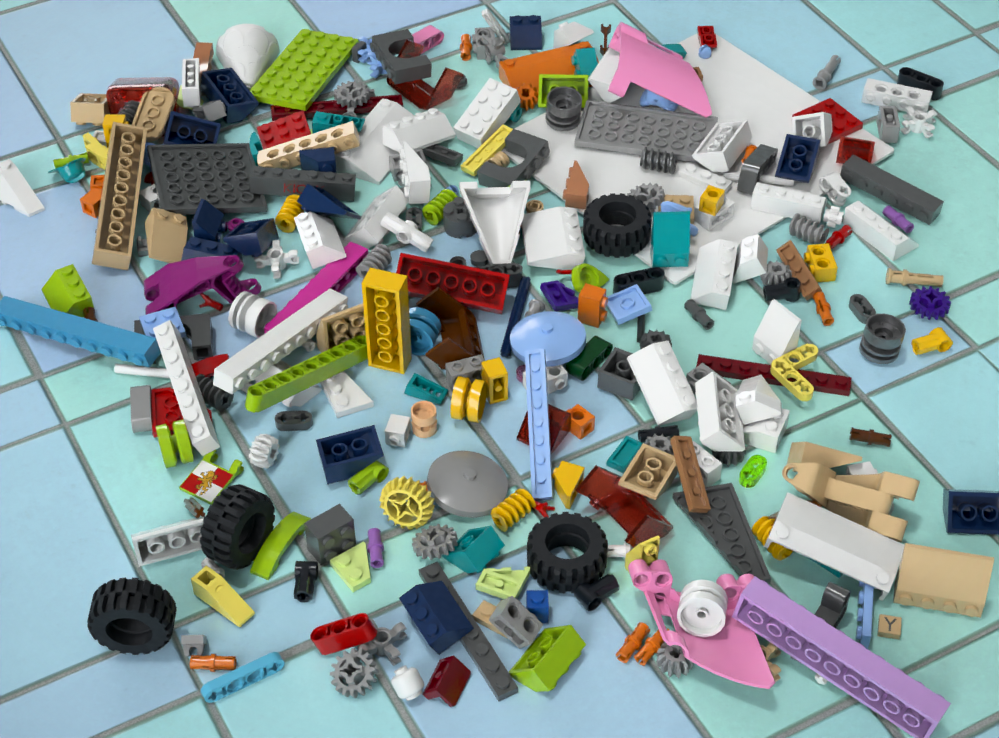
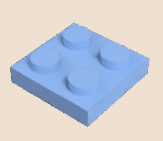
M637 284L607 296V308L618 325L652 311L651 304Z
M176 307L139 317L146 336L156 338L153 328L170 320L179 330L181 337H186V332Z

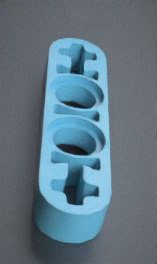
M278 652L269 653L207 682L202 686L200 692L206 702H215L277 673L284 667L285 662Z

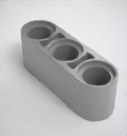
M151 386L130 387L133 433L152 431Z

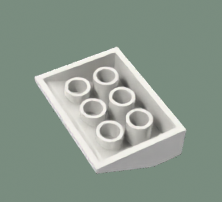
M559 206L524 214L521 227L527 265L572 270L575 266L583 264L585 251L576 208Z

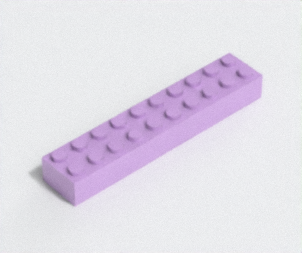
M756 576L741 593L732 615L734 619L914 738H929L951 704L944 697L926 688L921 682L906 675L901 669L886 662L881 656L866 649L861 643L846 636L844 632L829 625L824 619L809 612L804 606L797 604L784 593L777 591L769 586L767 582L760 580Z

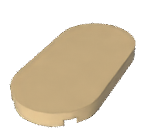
M155 87L143 94L132 125L147 128L146 142L158 140L164 135L171 111H173L175 106L173 93L168 88Z

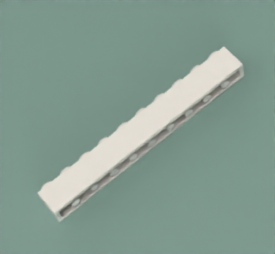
M328 289L214 369L213 385L230 394H234L239 389H242L261 373L267 371L272 365L278 363L286 355H289L297 347L311 339L317 333L322 318L348 309V297Z

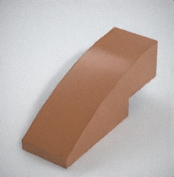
M196 43L193 58H199L200 74L212 69L211 62L214 55L212 43Z

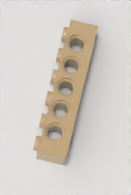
M351 121L258 151L257 164L258 166L269 168H293L301 165L299 150L334 147V153H340L360 146L359 133L354 122Z

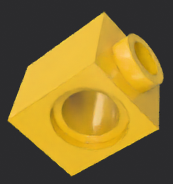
M708 185L700 197L699 211L716 216L724 204L725 190Z

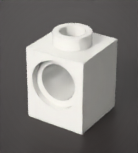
M391 414L385 429V442L387 445L405 448L411 432L410 417Z

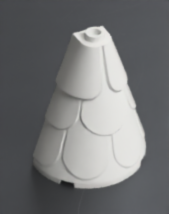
M238 24L228 28L219 37L216 45V56L223 69L233 68L249 90L272 65L279 53V44L275 36L266 31L264 27L255 24Z
M512 181L510 187L478 188L477 182H459L460 194L469 211L470 219L479 235V242L490 265L511 263L520 236L518 233L531 189L530 181Z

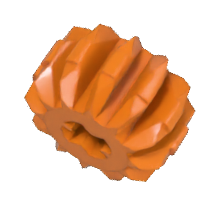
M525 83L522 86L517 84L516 89L521 100V108H525L526 111L528 107L533 109L538 104L539 92H536V87L531 88V83L528 86Z

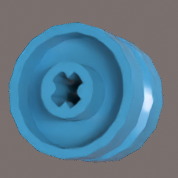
M412 307L409 309L411 353L423 356L434 347L442 325L436 315L429 310Z

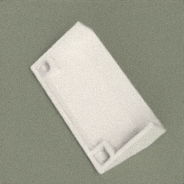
M382 98L365 118L362 131L358 132L360 146L335 154L336 171L356 174V178L380 185L391 172L389 156L400 154L383 145L382 126L389 124L391 121L401 120L403 117L413 116V114L397 102Z
M788 492L764 545L768 549L770 543L775 542L881 590L882 592L879 597L881 601L884 600L891 589L904 549V544Z

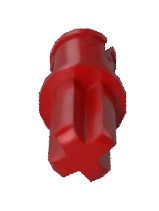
M844 225L840 230L834 231L832 236L826 240V243H829L831 249L838 244H842L845 238L852 234V230H850L852 228L849 225Z

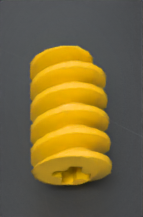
M289 195L275 218L276 226L283 232H293L297 226L294 217L304 213V210L301 209L302 205L297 202L300 197L299 195Z
M520 488L508 498H505L503 502H500L497 507H494L491 510V516L495 525L501 531L506 532L508 527L514 525V522L517 523L520 518H524L525 513H530L531 507L535 508L536 503L528 491Z
M763 516L756 521L751 530L753 535L757 536V539L762 542L763 546L775 522L774 518L769 519L768 516ZM771 542L767 549L775 559L780 561L790 556L793 550L775 542Z

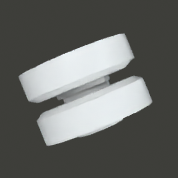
M703 579L695 580L685 585L681 591L677 612L679 625L685 632L693 636L709 637L719 633L725 625L728 605L726 591L717 583Z

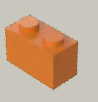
M585 283L578 298V320L581 323L599 328L601 322L606 320L608 313L605 311L608 303L606 289Z

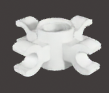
M911 106L904 108L907 114L903 115L905 120L901 124L905 127L900 129L903 134H908L912 131L914 133H923L926 138L932 137L933 133L930 131L935 129L932 124L936 122L933 117L937 116V113L934 110H930L927 114L923 111H914Z
M273 240V248L268 250L267 255L262 254L259 257H254V261L258 269L270 265L271 271L274 273L273 278L279 279L281 278V270L286 268L287 263L299 264V257H297V250L283 253L280 240Z

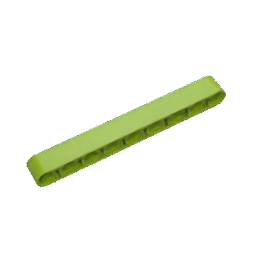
M356 336L250 386L247 390L245 408L250 412H261L367 360L366 336Z

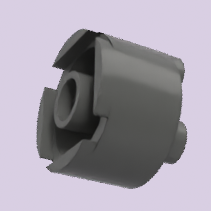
M456 197L443 208V224L445 232L449 236L454 238L466 236L468 238L477 232L462 197Z

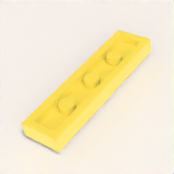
M503 124L461 165V170L475 177L481 166L506 146L505 138L513 129Z

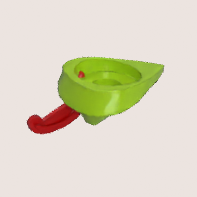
M586 263L577 265L572 270H556L558 274H571L573 287L578 293L581 292L585 283L601 287L609 280L600 270Z

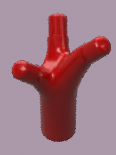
M200 294L205 300V303L199 305L200 308L210 306L218 311L223 309V304L211 299L209 295Z
M535 501L536 507L534 509L539 511L543 517L547 516L549 518L546 511H554L555 507L548 506L547 502L540 503Z

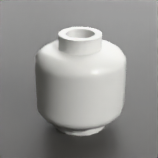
M405 665L394 671L395 676L392 678L391 684L399 698H406L407 701H410L423 693L424 681L416 668H407Z

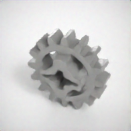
M347 81V84L342 82V86L337 85V89H334V99L342 107L347 105L348 108L353 106L356 108L357 105L363 106V103H367V100L370 99L369 88H367L366 84L363 85L362 82Z
M643 183L640 186H636V189H631V193H627V196L631 195L635 199H640L649 210L656 209V206H661V202L665 201L664 189H662V186H658L657 183L654 185L651 183L645 185Z
M437 524V526L430 525L429 529H421L422 533H416V537L412 538L413 550L416 552V556H422V559L427 557L430 560L437 557L440 559L441 555H449L448 551H454V546H458L456 531H454L453 527L448 528V525L440 527V524Z
M351 648L350 653L344 650L342 658L336 657L338 663L331 665L335 668V671L330 672V676L335 678L331 681V684L336 686V691L346 697L351 695L357 698L358 692L364 696L366 688L372 690L370 683L377 682V679L373 677L374 674L379 673V670L374 668L377 662L372 659L373 656L366 653L361 648L358 651L355 648ZM360 660H363L366 666H363ZM343 679L346 680V683L348 684V686H346V685L344 684Z

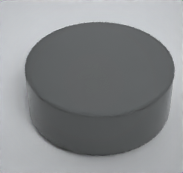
M477 250L471 253L470 261L472 265L476 267L487 265L488 259L484 251Z

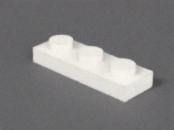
M689 162L679 171V177L704 188L711 185L725 190L726 194L732 187L733 181Z

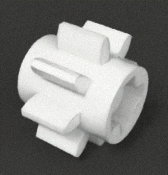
M831 206V209L826 208L823 221L827 222L828 227L836 228V224L841 225L844 212H840V207Z

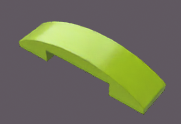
M294 511L283 518L262 545L253 562L250 573L269 580L279 567L281 556L297 534H303L305 531L304 523L311 520V518Z

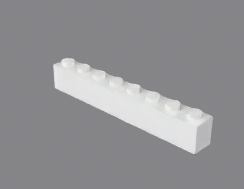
M168 320L153 328L192 445L204 456L218 449L220 444L181 334L175 325Z

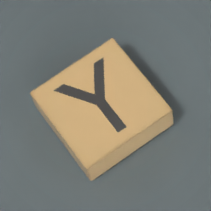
M880 614L877 636L900 639L902 618Z

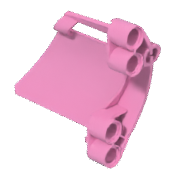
M620 22L608 46L620 52L618 68L608 91L619 97H624L630 82L705 118L712 115L704 86L690 63L684 61L680 54L649 40L646 33Z
M637 559L629 564L628 570L633 585L644 592L663 641L670 647L672 645L680 646L685 658L726 679L765 689H770L775 684L756 633L732 617L741 593L754 578V575L744 574L738 580L732 574H723L718 577L716 583L726 591L728 597L725 625L719 633L713 636L698 637L685 632L679 625L677 612L681 592L671 588L673 577L667 562L658 559L653 561L650 566H647L644 560ZM662 616L671 617L675 631H666Z

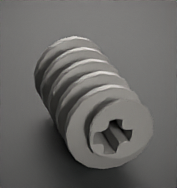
M798 213L795 214L789 225L790 235H796L798 239L802 238L803 241H808L810 244H824L829 228L824 231L823 224L817 228L818 222H814L811 225L812 219H808L805 222V216H802L799 220L800 215Z
M377 244L356 267L357 274L365 278L370 268L379 270L387 268L392 262L389 248L386 245Z

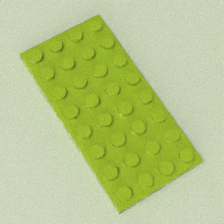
M302 29L254 84L250 92L258 102L307 111L352 55V47L359 43V41L352 37Z

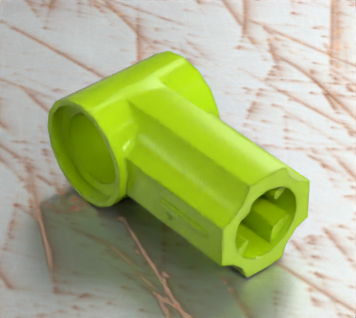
M377 460L349 479L348 486L355 494H361L374 482H382L387 477L389 468Z

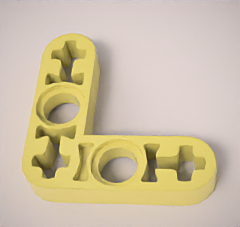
M808 343L774 359L771 363V374L801 401L812 399L814 387L797 370L817 359V346ZM795 358L799 360V362L794 363L791 362L790 359ZM787 378H795L797 381L790 382Z

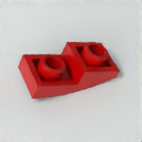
M698 26L697 34L700 47L708 45L710 48H717L714 27Z
M216 355L191 364L195 376L198 374H203L205 377L213 376L214 369L228 360L229 355Z

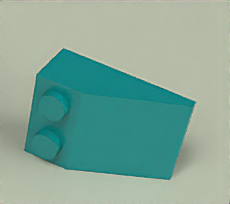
M690 211L653 212L650 248L652 268L688 267L690 254Z

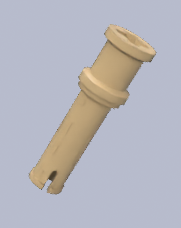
M888 268L886 284L899 283L902 286L917 284L942 287L943 275L910 273L905 269L903 271H896Z

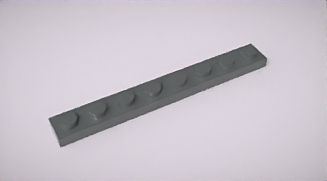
M435 562L418 569L419 576L424 583L441 580L444 582L474 627L460 641L498 702L518 693V686L439 563Z

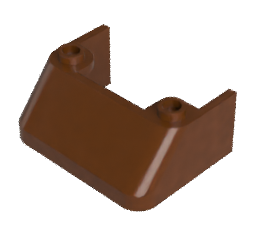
M437 287L416 303V306L427 309L435 314L442 325V342L426 352V357L438 364L441 369H445V363L481 354L484 358L476 318L468 308L440 287Z

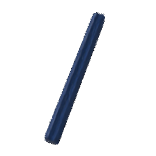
M522 276L500 350L502 357L508 358L511 355L510 334L513 327L521 319L531 283L530 277Z

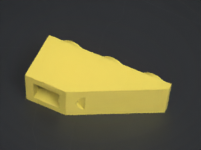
M659 535L639 543L626 554L625 569L628 573V566L634 560L642 559L647 563V566H650L653 561L658 560Z
M207 565L191 578L194 595L238 627H241L255 614L253 609L226 580Z

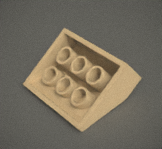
M363 303L321 319L316 333L317 348L321 353L356 336H366Z
M905 543L895 580L893 603L981 618L986 602L994 557Z

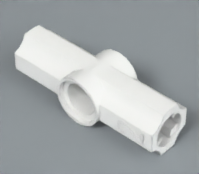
M389 211L380 223L381 226L396 234V238L401 243H411L425 253L434 240L419 231L418 226L413 221H403Z

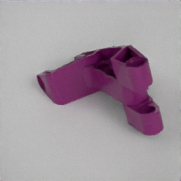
M237 255L196 257L168 263L144 280L145 299L153 301L146 306L145 315L172 307L177 309V304L209 289H214L232 305L235 298L241 292L247 291L258 295L262 287L255 278L242 281L236 278L235 274L240 272L244 266L242 260Z

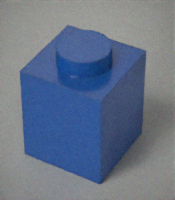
M527 590L526 609L533 613L541 623H548V590Z

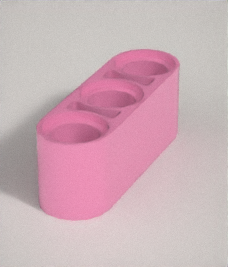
M432 25L412 34L414 37L413 51L406 52V54L416 57L443 41L444 33Z

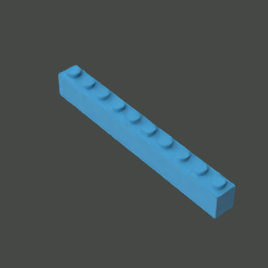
M4 296L0 300L1 326H8L15 330L28 332L31 335H39L45 339L56 340L60 343L73 345L76 348L80 347L90 352L101 353L107 357L111 356L121 361H128L138 366L142 365L149 368L161 353L157 339L8 296Z

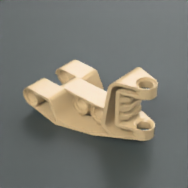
M790 463L782 470V475L787 482L808 498L816 500L819 505L827 510L897 542H902L908 521L889 515L894 498L899 499L900 497L914 501L920 481L887 471L869 475H836L835 471L821 463ZM796 468L798 474L793 479H789L787 476L788 471Z

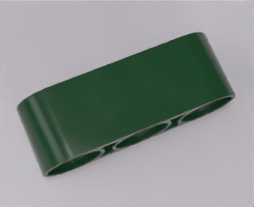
M598 336L592 337L586 343L583 351L567 363L565 370L572 376L582 381L585 380L610 355L613 344Z

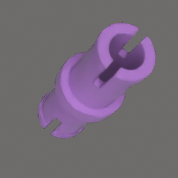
M891 206L884 208L883 215L889 218L893 225L899 226L905 233H910L914 229L913 223L909 222L904 214L898 213Z
M378 528L368 530L369 544L367 545V550L370 553V565L373 568H380L384 565L382 555L384 544L381 542V531Z

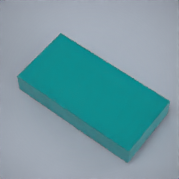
M626 436L609 457L606 466L624 474L643 443Z

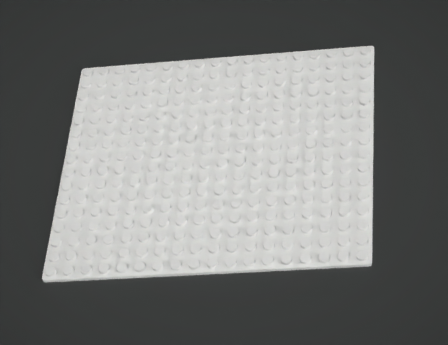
M697 33L677 43L681 44L687 52L683 60L690 63L692 67H699L703 75L702 84L712 110V115L710 116L718 117V122L748 120L752 139L747 146L755 145L758 147L760 144L778 149L775 162L763 174L775 176L786 135H793L792 115L821 101L717 34V48H711V57L707 59L700 58L698 55L700 44ZM631 82L624 97L612 103L642 107L639 101L645 89ZM594 88L589 89L588 100L605 102ZM652 105L645 107V108H652V109L664 110L663 108H660V107H658V106H652ZM680 105L675 110V112L697 114ZM581 108V110H580V111H581L580 121H581V117H582L584 108ZM546 112L515 128L548 141L549 156L534 171L532 177L562 200H564L563 191L567 189L566 179L570 178L569 168L573 167L574 160L578 162L589 183L587 206L594 199H599L600 196L605 194L608 196L610 193H615V195L622 193L627 196V193H631L630 190L636 189V186H640L643 183L645 185L657 183L658 186H662L665 195L693 196L695 214V207L700 203V197L706 190L702 186L679 177V171L688 162L710 171L700 163L677 160L675 172L670 174L669 170L667 173H664L663 168L658 172L656 167L654 170H650L649 166L647 169H644L643 164L640 167L641 155L574 146L579 125L570 131L555 130L546 123ZM862 128L827 146L820 147L818 161L809 183L794 181L793 186L768 185L824 196L825 192L819 186V179L833 172L840 174L842 165L852 155L875 165L892 155L894 148ZM506 146L501 150L517 165L525 160L521 156L507 152ZM745 149L727 172H741L743 165L741 160L746 153ZM712 172V173L717 174V175H719V176H721V177H724V174H725V173H720V172ZM733 181L732 187L725 196L735 202L734 216L710 231L694 221L693 225L697 227L698 233L695 236L690 235L688 267L659 268L664 270V278L676 285L695 274L699 247L719 239L738 242L739 247L742 239L761 234L787 217L751 209L752 195L738 191V181ZM656 206V209H651V210H650L651 215H652V222H653V212H661V211H658V206ZM576 208L577 211L584 216V211L586 209ZM613 224V225H611V226H624V225ZM650 237L646 247L642 251L639 250L635 256L652 268Z

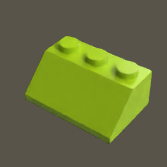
M539 74L538 108H547L548 93L554 88L564 86L571 87L581 94V108H584L589 98V75Z
M73 264L55 270L41 289L51 309L83 318V310L85 308L87 313H89L88 307L94 308L92 297Z
M572 625L545 628L511 668L509 674L513 679L535 692L551 691L557 685L558 679L569 670L570 664L581 655V651L586 644Z

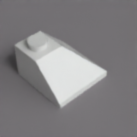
M566 21L559 25V29L554 31L553 49L571 45L593 34L594 31L575 21L569 24Z

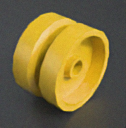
M457 377L451 399V418L463 420L467 414L468 421L480 423L486 403L487 381L475 379L471 384L469 378Z

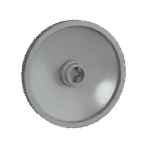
M453 451L440 456L432 463L427 476V489L432 491L431 497L435 498V503L444 510L461 517L477 518L491 514V510L504 501L508 492V480L503 469L489 457L472 451Z

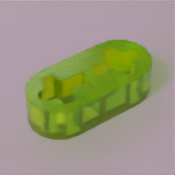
M761 455L750 457L740 471V485L751 488L758 483L766 471L767 460Z

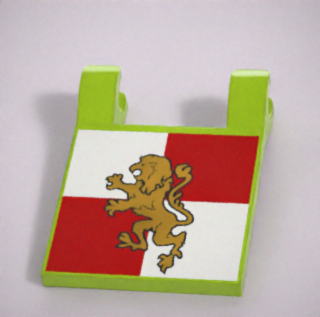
M217 450L204 455L200 463L179 486L180 490L210 505L214 503L213 500L216 496H220V492L226 489L233 479L244 471V467L241 466L242 461L237 459L234 460L229 471L214 464L213 462L218 459Z

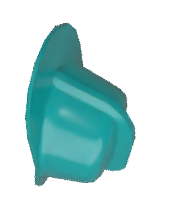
M86 158L76 159L48 173L58 172L66 182H78L86 176L83 164Z

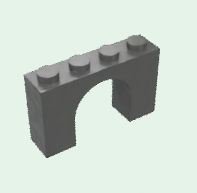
M408 29L372 36V43H370L371 51L375 53L377 60L381 62L382 68L386 70L388 77L392 79L394 84L431 77L432 63L426 55L411 58L394 56L413 51L414 37Z
M513 129L505 138L506 151L521 156L525 160L514 167H501L486 161L477 171L479 184L488 188L508 187L512 181L529 180L534 171L540 167L543 160L549 156L548 141Z
M210 313L179 316L185 329L186 337L192 341L194 360L212 357L213 337ZM134 320V332L145 335L140 320Z

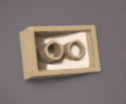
M80 93L70 102L71 122H76L77 125L93 123L95 126H101L105 114L110 113L113 94Z
M153 207L145 221L149 258L167 263L181 261L183 249L187 241L188 226L186 216Z
M792 442L787 464L821 463L828 468L862 461V457L809 442ZM793 468L792 471L798 473V470Z
M643 443L619 480L618 485L657 500L670 487L677 475L678 468L674 455Z

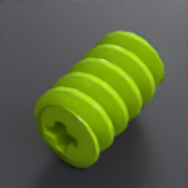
M444 189L422 209L425 220L431 225H437L439 221H442L443 208L447 203L458 197L456 193L452 190Z

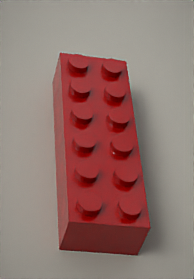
M400 253L396 273L407 276L408 296L424 298L434 289L440 287L467 308L502 315L510 279L509 274Z

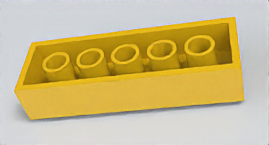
M370 268L362 281L368 366L404 374L412 359L407 276Z

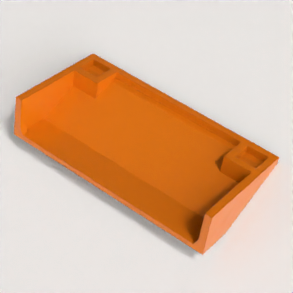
M586 41L513 59H506L499 62V78L503 84L515 89L517 84L522 86L525 83L528 86L531 83V88L536 87V92H539V74L574 75L575 66L572 65L571 57L574 55L575 50L593 47Z

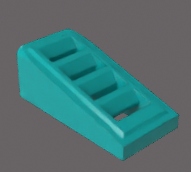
M414 373L404 393L441 405L449 390Z

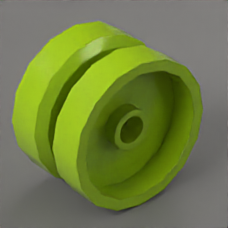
M184 419L172 423L173 435L170 434L168 425L161 424L155 426L166 468L177 465L175 453H179L183 464L194 462L193 447Z

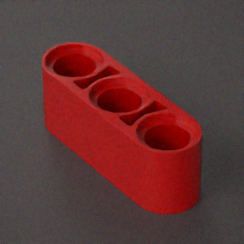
M359 613L315 628L310 634V639L322 655H329L372 641L377 635V629L366 613Z

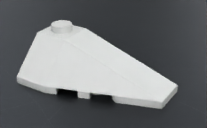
M10 159L2 161L0 163L1 202L5 205L13 206L15 210L28 217L44 211V206L17 166Z
M762 375L742 381L736 394V408L743 425L782 415V403Z

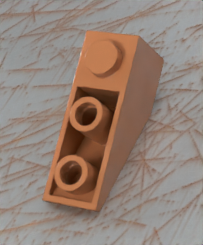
M574 160L573 167L569 168L570 178L566 179L567 189L563 191V199L565 200V207L586 209L589 199V183L578 162Z

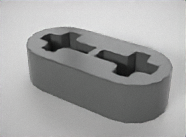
M416 207L409 208L406 211V220L413 221L418 226V230L422 232V211Z
M854 294L850 297V310L861 323L866 324L867 319L876 314L875 309L861 294Z
M283 411L275 415V425L280 431L307 430L313 424L312 415L308 411Z

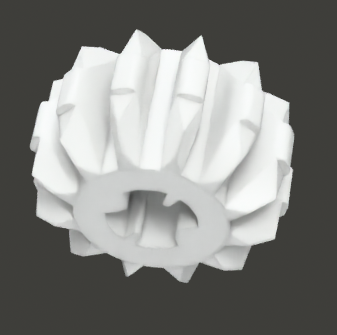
M268 434L256 436L249 449L250 463L267 469L273 466L274 460H277V454H279L278 449L280 445L278 444V439Z

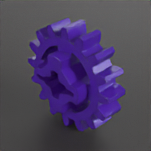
M922 286V290L917 288L915 292H912L909 305H911V310H915V315L921 314V318L928 317V320H931V317H934L938 320L939 316L944 318L945 314L949 313L951 301H949V296H945V291L939 292V288L935 290L930 286L929 289H926Z

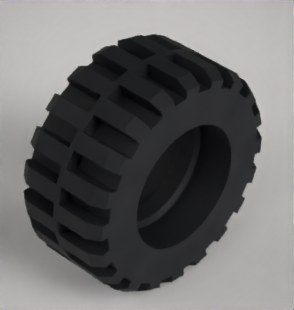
M610 193L608 196L606 194L602 195L599 199L596 198L592 203L588 204L584 211V240L592 250L595 249L596 253H602L606 257L614 256V258H620V256H624L625 258L631 254L635 255L639 250L642 251L650 241L652 215L646 204H643L640 199H635L634 196H626L622 193L620 195H615V193ZM613 224H618V225H624V226H611V225H613Z
M238 484L229 486L228 489L220 492V496H216L213 500L214 503L207 510V515L204 516V524L200 530L202 535L200 537V544L206 557L233 570L243 569L252 564L262 545L273 531V522L275 521V508L271 499L263 493Z
M562 512L559 515L557 513L551 514L549 518L547 516L540 520V523H536L532 527V531L528 535L527 566L530 567L531 576L535 580L537 579V583L544 587L546 585L547 589L551 591L559 590V593H565V591L574 593L581 584L585 582L591 584L597 581L605 573L607 565L608 541L606 540V534L599 524L592 522V519L587 516L582 517L580 513L569 514V512ZM561 546H572L580 549L584 554L573 559H563L553 555L550 551Z
M125 577L119 580H110L107 584L101 585L93 594L87 620L88 630L94 640H98L100 645L107 646L112 651L117 650L120 653H132V655H138L139 653L149 654L151 651H158L169 642L173 634L177 607L170 593L166 589L163 590L158 584L154 585L148 580H138L139 578L132 577V579H127Z

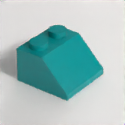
M492 526L467 530L457 540L458 546H454V551H448L449 555L443 554L442 556L445 560L466 573H480L487 568L486 564L490 560L500 555V550L505 544Z

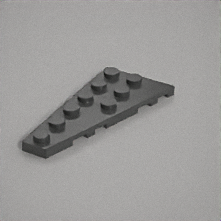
M732 483L705 487L711 508L707 513L689 512L684 491L673 493L674 501L739 576L752 574L770 584L771 577Z

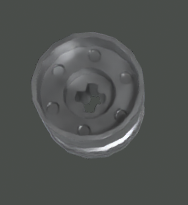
M566 86L552 89L547 96L546 123L551 128L559 131L575 129L580 122L581 94L577 90Z
M875 314L870 316L866 321L859 346L861 354L869 361L878 364L894 362L898 358L905 336V325L893 315Z

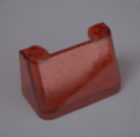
M172 77L118 78L107 88L106 97L110 114L118 115L120 108L123 109L126 102L131 100L140 102L143 94L155 87H165L173 93L175 98L173 111L176 112L179 83Z

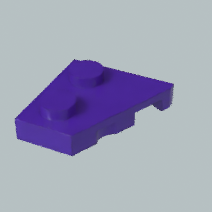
M558 280L541 283L540 289L555 312L578 308V297L575 296V291L565 287Z

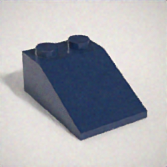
M787 134L775 177L809 183L818 161L821 140Z
M310 184L306 185L297 200L302 205L301 209L307 213L311 211L316 214L359 220L362 218V216L326 190Z
M375 425L316 440L327 485L349 479L384 456Z

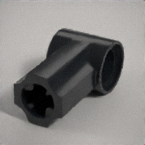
M790 277L784 283L763 286L765 301L785 299L789 302H795L800 298L801 282L797 278Z
M317 561L295 562L294 599L300 602H308L313 598L314 583L318 579Z
M607 574L591 584L588 582L581 584L576 588L574 596L588 611H592L601 604L603 599L619 591V584L613 574Z

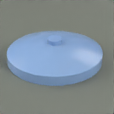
M555 311L539 312L523 318L513 327L510 334V345L514 355L523 362H525V351L545 349L546 367L557 366L573 360L583 351L586 345V331L583 324L569 314Z

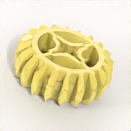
M403 476L401 478L396 477L385 485L379 501H381L380 508L384 509L383 515L389 516L388 521L393 520L395 522L394 526L400 524L402 529L407 526L411 530L413 528L418 529L421 525L424 526L432 517L435 498L430 497L432 491H426V485H420V480L415 482L412 477L407 480Z

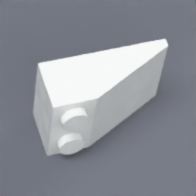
M772 300L754 335L752 350L771 365L774 359L797 348L802 320L777 300Z
M782 408V415L743 425L745 444L776 453L788 425L790 410Z

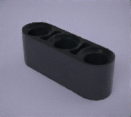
M903 67L899 70L897 80L899 85L933 91L931 100H939L941 98L944 82L938 78L912 68Z
M653 267L616 275L613 280V294L635 284L639 286L643 294L661 291L664 287L665 272L659 267Z

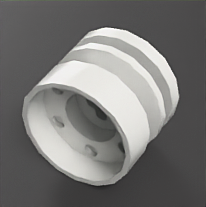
M243 291L235 298L231 305L228 317L229 324L232 328L259 338L265 334V325L276 316L277 305L270 300L259 298L257 295Z

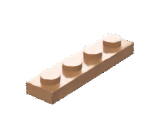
M791 240L776 249L784 264L790 266L792 277L800 280V292L807 301L816 292L822 291Z
M673 436L670 442L689 512L707 513L711 508L692 438L690 436Z

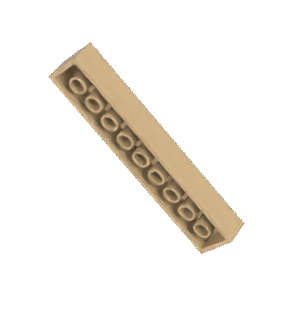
M113 122L92 257V264L122 270H128L147 128Z

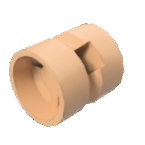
M419 401L411 407L412 432L417 437L428 438L437 431V412L432 402Z

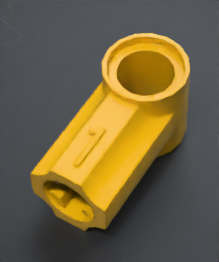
M937 327L929 335L912 339L911 345L913 352L916 355H920L933 350L945 352L951 348L953 341L943 328Z

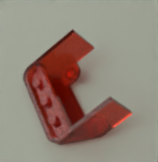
M407 39L397 57L411 58L420 56L425 46ZM445 67L435 88L422 79L394 84L388 75L387 83L418 108L428 110L450 99L464 74Z
M595 465L575 489L577 493L587 496L590 499L589 503L595 509L599 510L601 508L609 513L628 533L624 541L633 548L639 543L657 535L661 539L674 528L642 494L618 485L621 476Z

